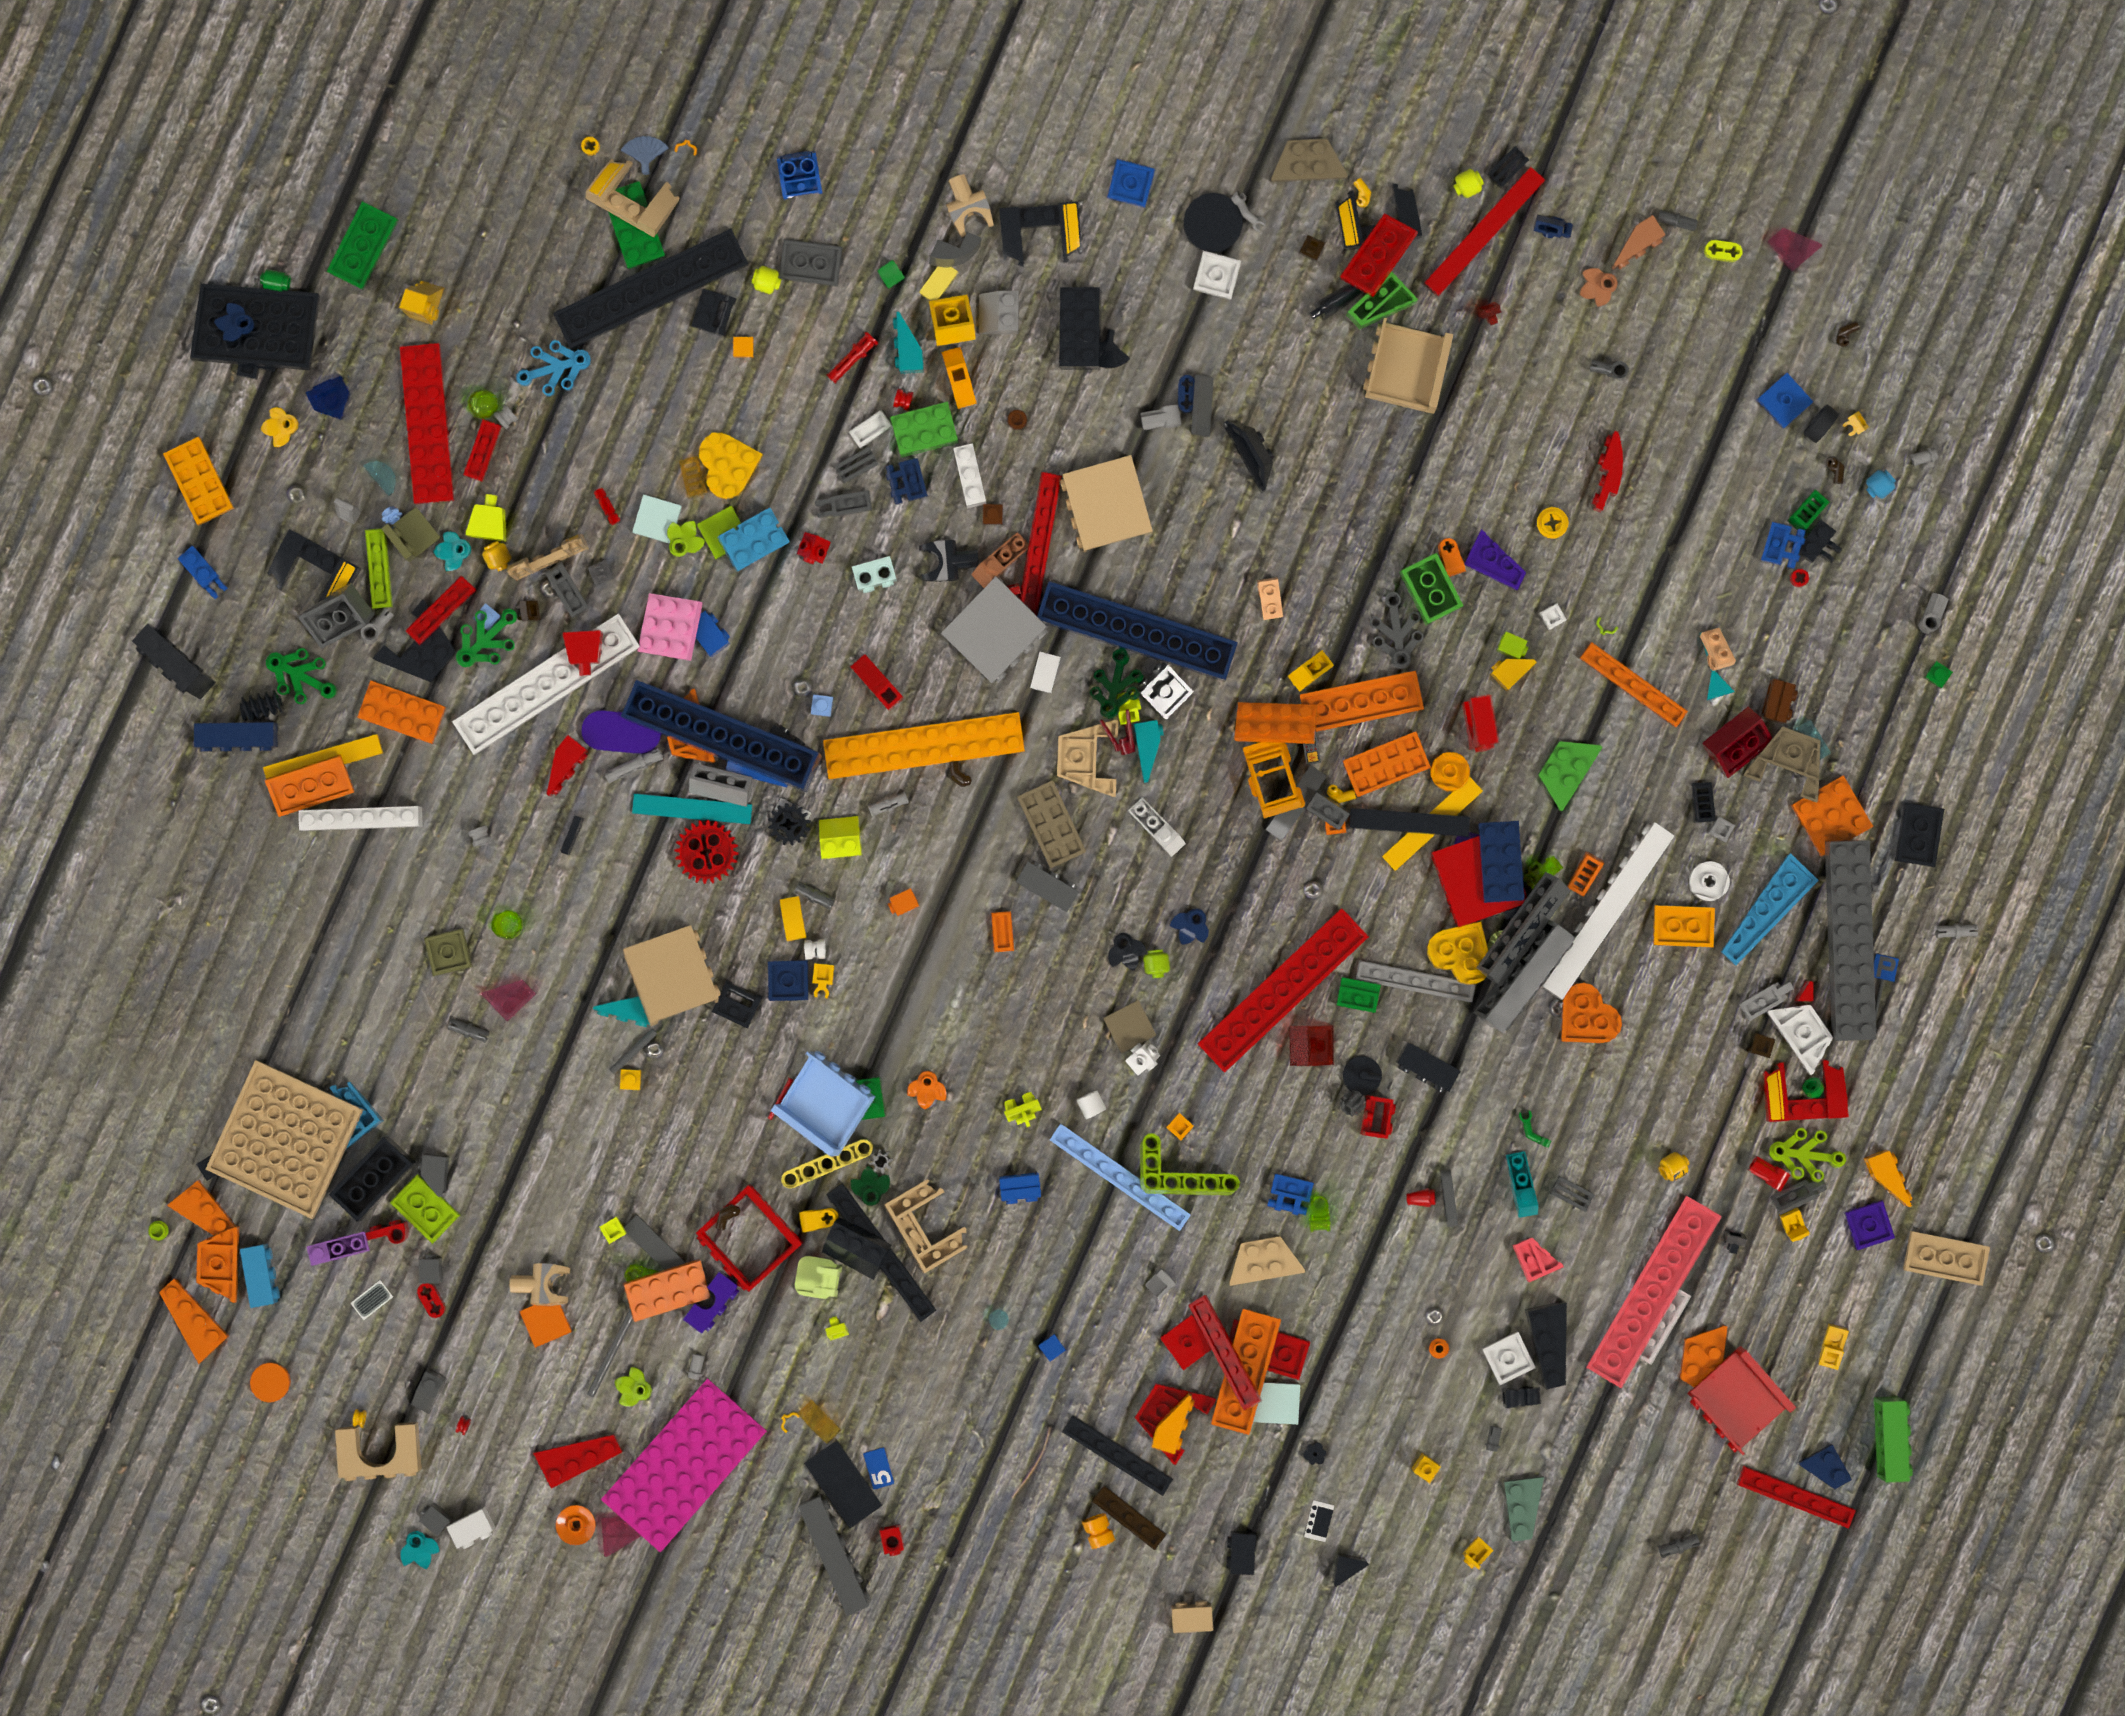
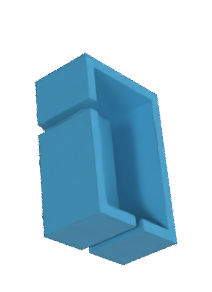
M771 508L737 525V531L732 528L717 537L736 572L790 542L782 527L777 528L776 525L779 522Z

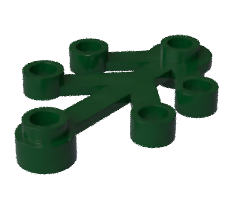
M1118 648L1112 654V658L1116 663L1112 683L1107 678L1104 670L1099 669L1094 672L1095 680L1101 683L1109 692L1107 700L1103 696L1100 687L1095 686L1090 690L1091 697L1101 704L1100 713L1106 719L1117 716L1120 706L1128 700H1136L1140 695L1138 689L1132 686L1117 699L1118 694L1133 682H1141L1144 678L1142 672L1135 669L1128 677L1121 681L1124 666L1128 664L1130 659L1128 652L1124 648Z

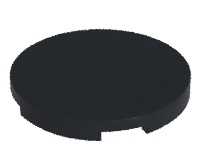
M1219 193L1203 194L1194 199L1188 206L1183 221L1184 232L1189 242L1197 249L1219 253L1229 249L1238 240L1243 226L1242 214L1239 207L1229 197Z

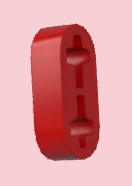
M433 1283L421 1284L417 1289V1294L426 1312L432 1318L441 1317L446 1311V1306ZM424 1286L426 1288H431V1300L427 1294H422V1291H424ZM431 1301H434L436 1306H441V1309L439 1310L440 1314H438L437 1312H432L431 1309H433L434 1306Z

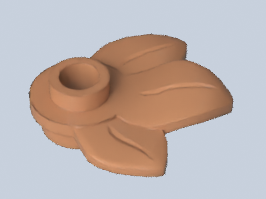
M1597 268L1583 271L1582 274L1587 283L1581 288L1580 296L1586 299H1595L1597 307L1607 304L1611 299V293L1617 288V278L1610 273L1604 274ZM1604 281H1610L1611 286L1606 287Z

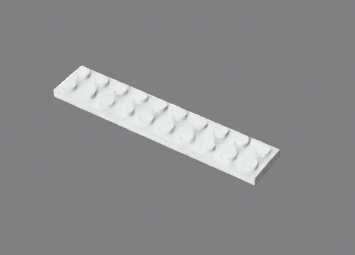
M617 614L592 630H601L603 632L600 664H591V676H579V665L569 664L567 651L564 648L452 721L473 755L481 752L636 651L640 646L621 616Z

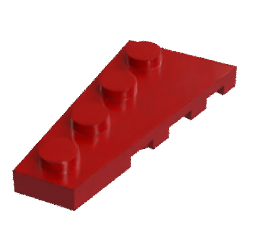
M615 1434L570 1445L537 1451L533 1454L552 1489L621 1454L623 1450Z

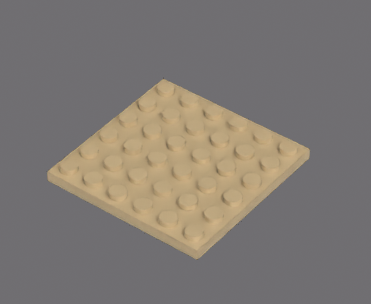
M255 1060L206 1170L314 1219L364 1109Z

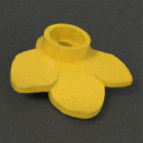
M275 407L269 410L271 418L263 422L261 431L268 436H273L274 447H282L289 442L291 434L298 429L299 423L295 416L287 414L282 408ZM287 421H289V427H288V428L286 427V422H287Z

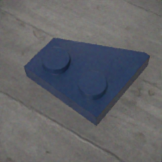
M1832 1444L1798 1462L1801 1467L1834 1489L1852 1480Z

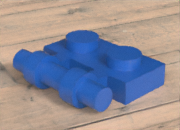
M1772 522L1761 560L1781 566L1783 558L1788 559L1787 567L1794 569L1796 562H1799L1801 545H1804L1805 530L1798 529L1795 536L1791 535V526ZM1788 541L1794 543L1791 553L1786 552Z
M1275 1173L1270 1193L1278 1196L1277 1200L1268 1199L1267 1206L1274 1208L1276 1211H1289L1297 1216L1298 1214L1306 1215L1308 1208L1300 1205L1301 1201L1310 1202L1314 1183ZM1284 1196L1295 1199L1294 1204L1283 1202Z

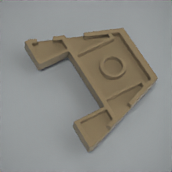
M1782 727L1743 776L1761 782L1768 763L1807 777L1800 797L1817 803L1821 740Z

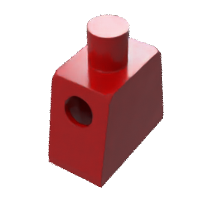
M601 630L563 632L569 664L579 665V676H591V664H600L603 632Z

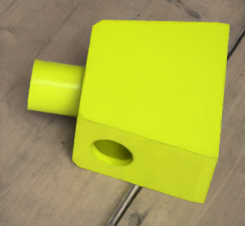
M486 494L484 505H474L466 536L506 542L505 510L501 507H496V495Z

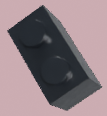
M1231 1531V1536H1227V1548H1230V1556H1226V1568H1229L1230 1574L1254 1575L1256 1533Z

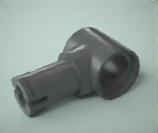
M1594 359L1591 361V365L1594 366H1590V372L1607 374V377L1615 378L1618 381L1626 380L1630 374L1628 365L1623 361H1610L1609 363ZM1619 366L1626 368V372L1622 376L1615 374V369Z

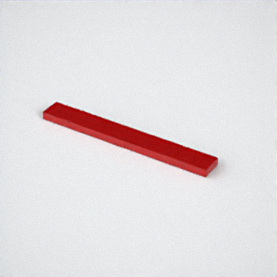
M1530 167L1424 284L1439 297L1543 184L1545 179Z
M1041 472L1021 594L1019 596V599L1036 616L1038 615L1062 477L1061 475Z

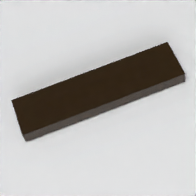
M1105 1485L1102 1486L1092 1499L1093 1503L1153 1550L1158 1547L1167 1535Z

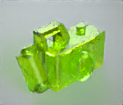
M1554 856L1547 857L1543 864L1536 861L1527 868L1529 872L1523 877V880L1532 889L1535 888L1545 872L1554 876L1563 869V866ZM1534 865H1537L1538 868H1536L1534 871H1532L1531 868H1532Z

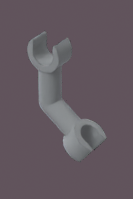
M1235 192L1231 196L1232 201L1238 205L1242 216L1253 224L1255 231L1260 232L1261 226L1257 223L1266 226V219L1256 217L1249 212L1245 203L1246 196L1244 193L1238 195Z

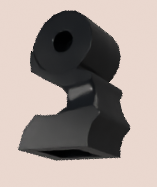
M1523 1386L1519 1390L1502 1388L1503 1406L1505 1408H1516L1519 1405L1524 1407L1541 1404L1540 1387Z

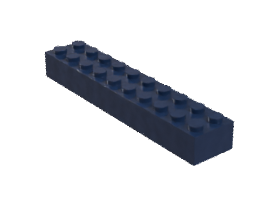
M1050 581L1048 582L1037 616L1044 624L1112 646L1124 648L1125 650L1224 682L1226 681L1238 644L1236 641Z
M638 680L635 681L621 714V717L626 721L806 793L822 757L819 752Z

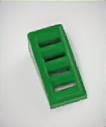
M1815 489L1787 521L1796 530H1806L1830 501ZM1814 498L1821 505V507L1815 504L1811 499ZM1808 504V505H1809L1811 508H1813L1816 512L1814 513V512H1813L1809 507H1807L1806 505ZM1801 511H1804L1810 517V519L1806 517Z

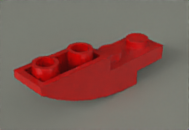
M1614 431L1611 435L1608 434L1604 446H1607L1605 454L1601 453L1597 463L1600 465L1599 471L1606 473L1605 475L1602 474L1598 485L1601 486L1599 494L1595 493L1592 500L1593 510L1599 513L1603 511L1608 495L1613 497L1617 495L1621 483L1623 450L1619 432Z

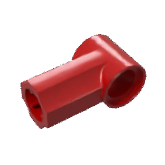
M1758 1156L1752 1160L1748 1171L1766 1181V1184L1781 1192L1791 1176L1783 1169L1771 1165Z

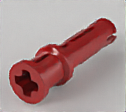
M866 331L859 342L852 345L853 349L827 374L829 379L836 384L861 357L865 358L867 356L866 353L879 343Z

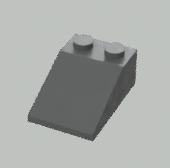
M350 583L324 598L299 615L298 618L322 649L366 626L374 616V613L353 584Z

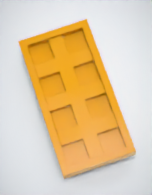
M199 436L163 453L197 525H201L234 509Z

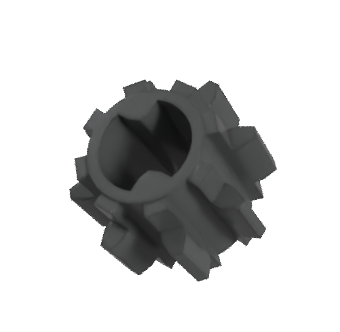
M1348 1091L1340 1099L1341 1110L1346 1115L1357 1116L1366 1107L1364 1105L1366 1102L1364 1100L1365 1097L1359 1091Z

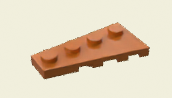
M176 1278L159 1292L198 1364L229 1337L223 1328Z

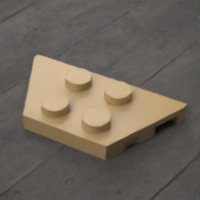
M1280 1236L1248 1241L1240 1244L1229 1284L1232 1286L1305 1273V1269Z

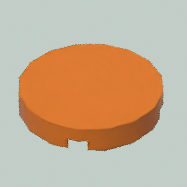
M274 1362L263 1363L257 1367L250 1379L251 1391L255 1397L269 1403L283 1398L291 1384L290 1374L286 1368Z

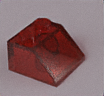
M1334 1025L1289 1026L1290 1066L1334 1065Z

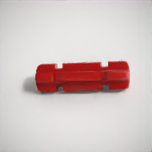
M603 488L595 490L594 495L597 500L599 499L598 502L605 515L608 516L607 519L610 524L615 525L620 522V518L615 513L611 501L606 497L605 490Z

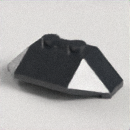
M1231 421L1223 422V427L1262 494L1266 490L1273 466L1272 459H1274L1271 450L1269 448L1265 449L1262 443L1265 440L1260 431L1256 432L1252 427Z

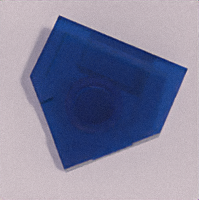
M339 376L314 386L312 390L306 392V395L314 411L342 420L351 393L343 377Z

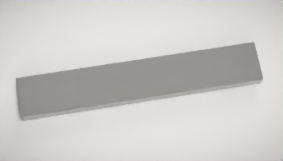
M1360 960L1355 980L1467 1002H1473L1476 984H1462L1453 978Z

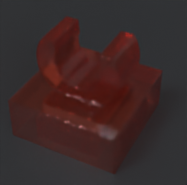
M1493 302L1477 308L1478 315L1482 319L1486 318L1488 324L1494 325L1498 323L1496 314L1502 312L1498 303Z

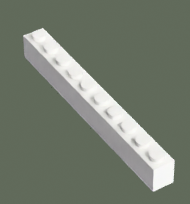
M1657 823L1647 824L1641 832L1643 837L1640 841L1636 840L1630 848L1632 853L1628 858L1626 856L1619 864V867H1621L1619 872L1612 874L1608 880L1610 884L1606 890L1602 889L1596 899L1599 901L1595 907L1591 906L1585 914L1587 918L1584 923L1580 922L1575 928L1574 932L1576 934L1573 946L1562 955L1560 963L1552 968L1548 979L1540 985L1557 998L1563 1000L1674 838L1673 834Z

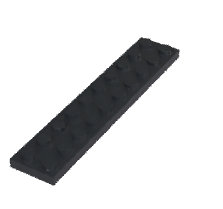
M732 228L553 314L569 348L572 350L749 264Z

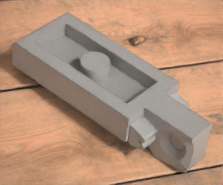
M1789 981L1781 986L1777 982L1739 1003L1748 1021H1751L1784 1002L1787 998L1785 994L1793 990L1794 987Z

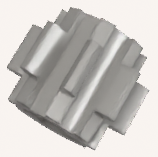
M879 1149L878 1155L871 1154L874 1161L869 1162V1164H874V1172L877 1169H881L882 1174H884L885 1168H892L889 1162H892L894 1158L887 1156L889 1151L884 1154ZM879 1156H883L887 1160L883 1167L878 1166L876 1163Z

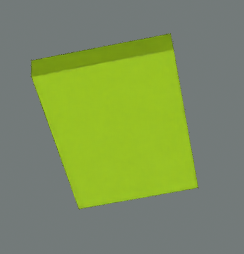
M419 1174L390 1202L432 1244L461 1215L443 1197H438Z

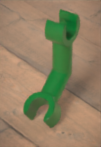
M1528 1110L1529 1117L1527 1119H1523L1521 1112H1519V1119L1523 1122L1526 1138L1549 1148L1552 1141L1534 1133L1530 1121L1532 1118L1531 1111Z

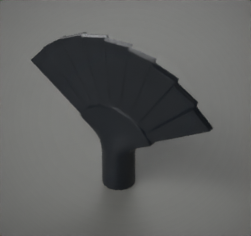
M1107 329L1106 339L1101 342L1102 368H1116L1131 359L1114 343L1115 330Z

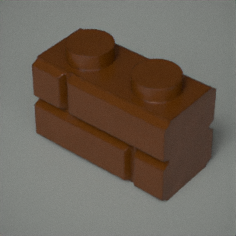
M1771 679L1760 717L1780 724H1785L1787 720L1790 721L1793 709H1790L1792 701L1795 702L1798 690H1795L1796 685Z

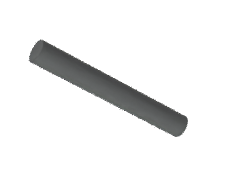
M652 1028L609 1070L615 1075L658 1033Z

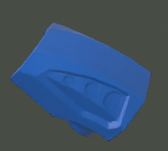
M804 151L777 157L783 199L823 193L816 151Z

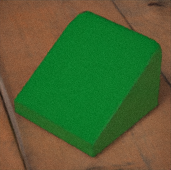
M891 260L877 270V273L888 289L905 279L894 260Z

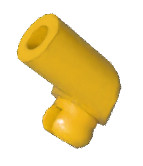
M1359 178L1353 184L1359 191L1356 204L1363 208L1370 202L1371 190L1362 178Z
M1334 784L1328 787V796L1337 803L1356 799L1354 789L1343 792Z

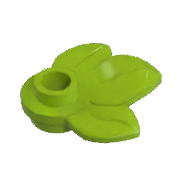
M695 521L685 522L680 527L675 522H672L667 529V536L670 540L669 550L674 556L681 557L687 552L696 553L705 544L703 538L696 537ZM677 543H681V550L675 549Z
M631 1367L629 1376H622L615 1380L616 1389L622 1393L619 1403L623 1406H635L639 1400L643 1401L651 1396V1385L645 1381L644 1373L638 1368ZM640 1387L644 1390L643 1394L639 1393Z

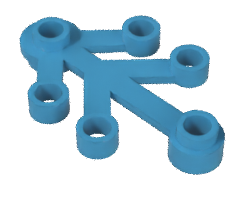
M553 340L549 345L551 351L561 353L570 358L561 361L543 352L539 346H534L531 349L533 358L541 359L551 365L533 371L520 370L516 375V380L522 386H529L533 379L553 373L548 384H545L542 388L543 393L550 397L554 395L555 387L564 370L572 367L568 377L564 378L561 382L563 389L569 391L573 389L574 381L579 371L586 369L591 363V357L586 351L577 350L574 352L562 346L559 341ZM555 343L559 344V348L557 350H553L552 346ZM536 349L540 350V354L538 356L534 355V351ZM579 356L584 357V361L582 363L577 362V358ZM527 374V379L522 381L521 375ZM566 381L571 382V386L568 388L564 386ZM547 387H552L551 393L545 392Z

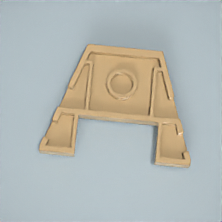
M1118 720L1106 722L1105 724L1113 737L1118 738ZM1098 724L1058 736L1057 776L1111 797H1116V779L1096 778L1097 737H1108L1102 725Z

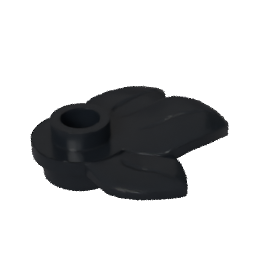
M1125 932L1119 933L1114 939V946L1109 950V963L1111 967H1115L1122 962L1128 969L1134 971L1139 963L1138 956L1145 955L1146 948L1141 941L1134 940L1130 934ZM1122 939L1127 940L1126 946L1121 944Z

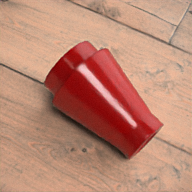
M1426 1188L1413 1193H1407V1205L1423 1207L1436 1205L1435 1190Z

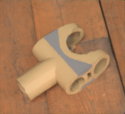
M965 174L951 178L949 184L956 200L946 204V207L960 237L966 236L964 224L971 215L982 217L988 227L994 226L984 191L981 190L972 194Z
M533 1264V1275H511L509 1283L510 1292L531 1293L530 1304L554 1306L567 1304L568 1297L557 1296L553 1291L552 1285L559 1276L570 1274V1268L554 1264Z

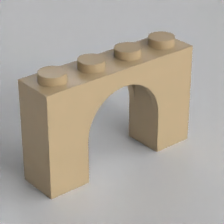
M418 1422L398 1423L395 1425L396 1453L393 1459L386 1464L371 1463L363 1456L360 1448L359 1426L340 1427L335 1430L338 1478H344V1481L357 1480L356 1477L364 1476V1479H375L376 1475H384V1478L396 1477V1474L404 1473L405 1477L415 1476L416 1472L421 1470Z

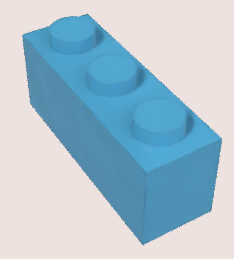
M267 1243L240 1249L250 1308L277 1303L278 1298H280L279 1288L275 1287L276 1270L271 1265V1259H273L271 1247L268 1248Z

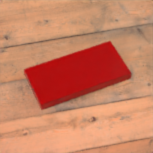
M1384 213L1340 275L1341 280L1374 297L1417 236V231Z
M1237 1319L1233 1320L1229 1334L1232 1344L1239 1323ZM1278 1332L1267 1371L1299 1380L1310 1341Z

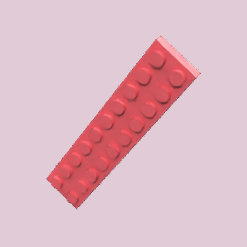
M1685 1197L1586 1368L1619 1388L1623 1387L1719 1223L1721 1215L1690 1197Z

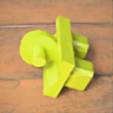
M1032 1092L1022 1095L1023 1105L1017 1106L1015 1099L1005 1101V1116L1008 1122L1016 1120L1017 1125L1025 1122L1026 1126L1030 1127L1029 1121L1036 1118L1035 1112L1042 1110L1038 1099H1035Z

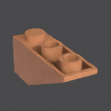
M1653 215L1635 226L1611 267L1612 270L1617 267L1621 270L1630 264L1628 260L1634 256L1638 259L1646 253L1645 249L1650 246L1655 248L1663 243L1662 239L1666 234Z
M1017 532L980 563L971 575L985 588L996 576H1000L1028 550V542Z

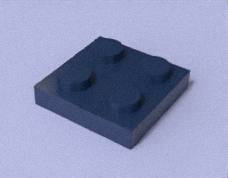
M808 960L768 961L769 1001L809 1000Z

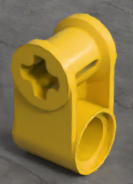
M833 1208L799 1212L802 1232L831 1227L839 1218L838 1212ZM827 1213L829 1214V1216H833V1219L830 1220V1223L828 1219L824 1218V1216H826Z

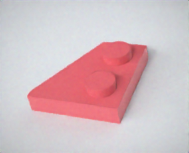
M1528 1238L1512 1245L1527 1282H1532L1563 1268V1264L1553 1258L1533 1238Z

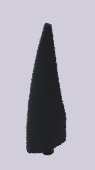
M1347 284L1314 303L1316 309L1309 314L1313 320L1320 315L1323 320H1326L1352 302L1363 291Z

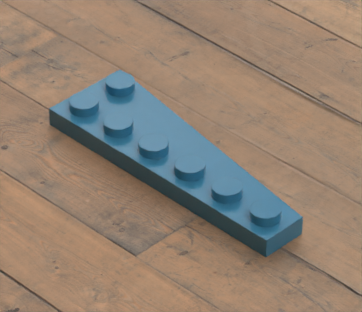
M1789 853L1725 944L1721 953L1736 966L1819 880Z

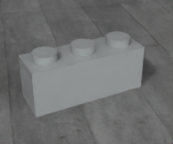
M695 763L689 778V793L747 807L752 793L753 777Z

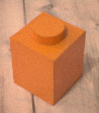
M912 888L889 898L891 902L888 903L892 914L896 913L897 916L920 907Z

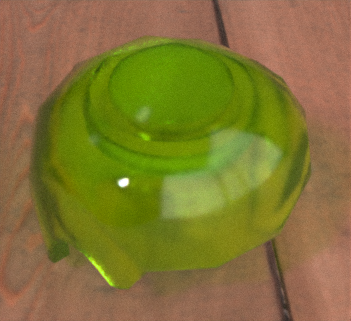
M476 390L469 396L467 401L468 411L475 418H490L498 409V399L490 390Z
M511 910L496 913L491 921L492 931L503 940H511L518 937L524 927L523 920L519 914Z

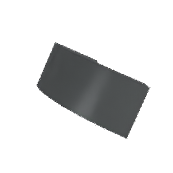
M967 232L960 248L937 240L930 255L929 264L937 267L961 265L977 253L981 246L982 238Z

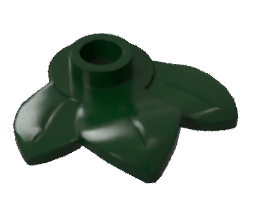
M870 1166L863 1170L861 1179H851V1189L854 1194L861 1197L864 1204L874 1206L880 1201L881 1195L888 1191L890 1177L889 1175L878 1177L876 1171L874 1172V1169ZM869 1192H873L875 1198L870 1200L868 1199L867 1194Z

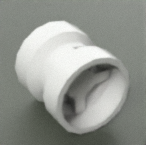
M818 939L815 942L804 940L806 960L813 957H818L819 959L826 958L825 939Z

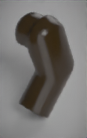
M959 761L949 762L951 780L960 787L969 786L972 782L969 775L965 776L960 772Z

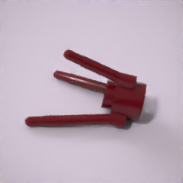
M1126 709L1127 724H1124L1126 737L1120 738L1119 743H1117L1105 722L1100 720L1103 729L1114 745L1115 752L1120 751L1121 755L1136 751L1129 709Z

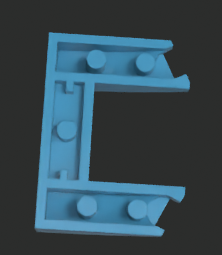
M347 1082L349 1087L337 1089L336 1085L329 1087L336 1097L364 1109L346 1149L384 1121L351 1082Z

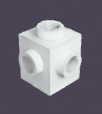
M1147 1041L1143 1045L1138 1043L1131 1050L1132 1054L1125 1060L1133 1071L1140 1075L1144 1070L1150 1071L1158 1064L1156 1060L1160 1057L1157 1048Z

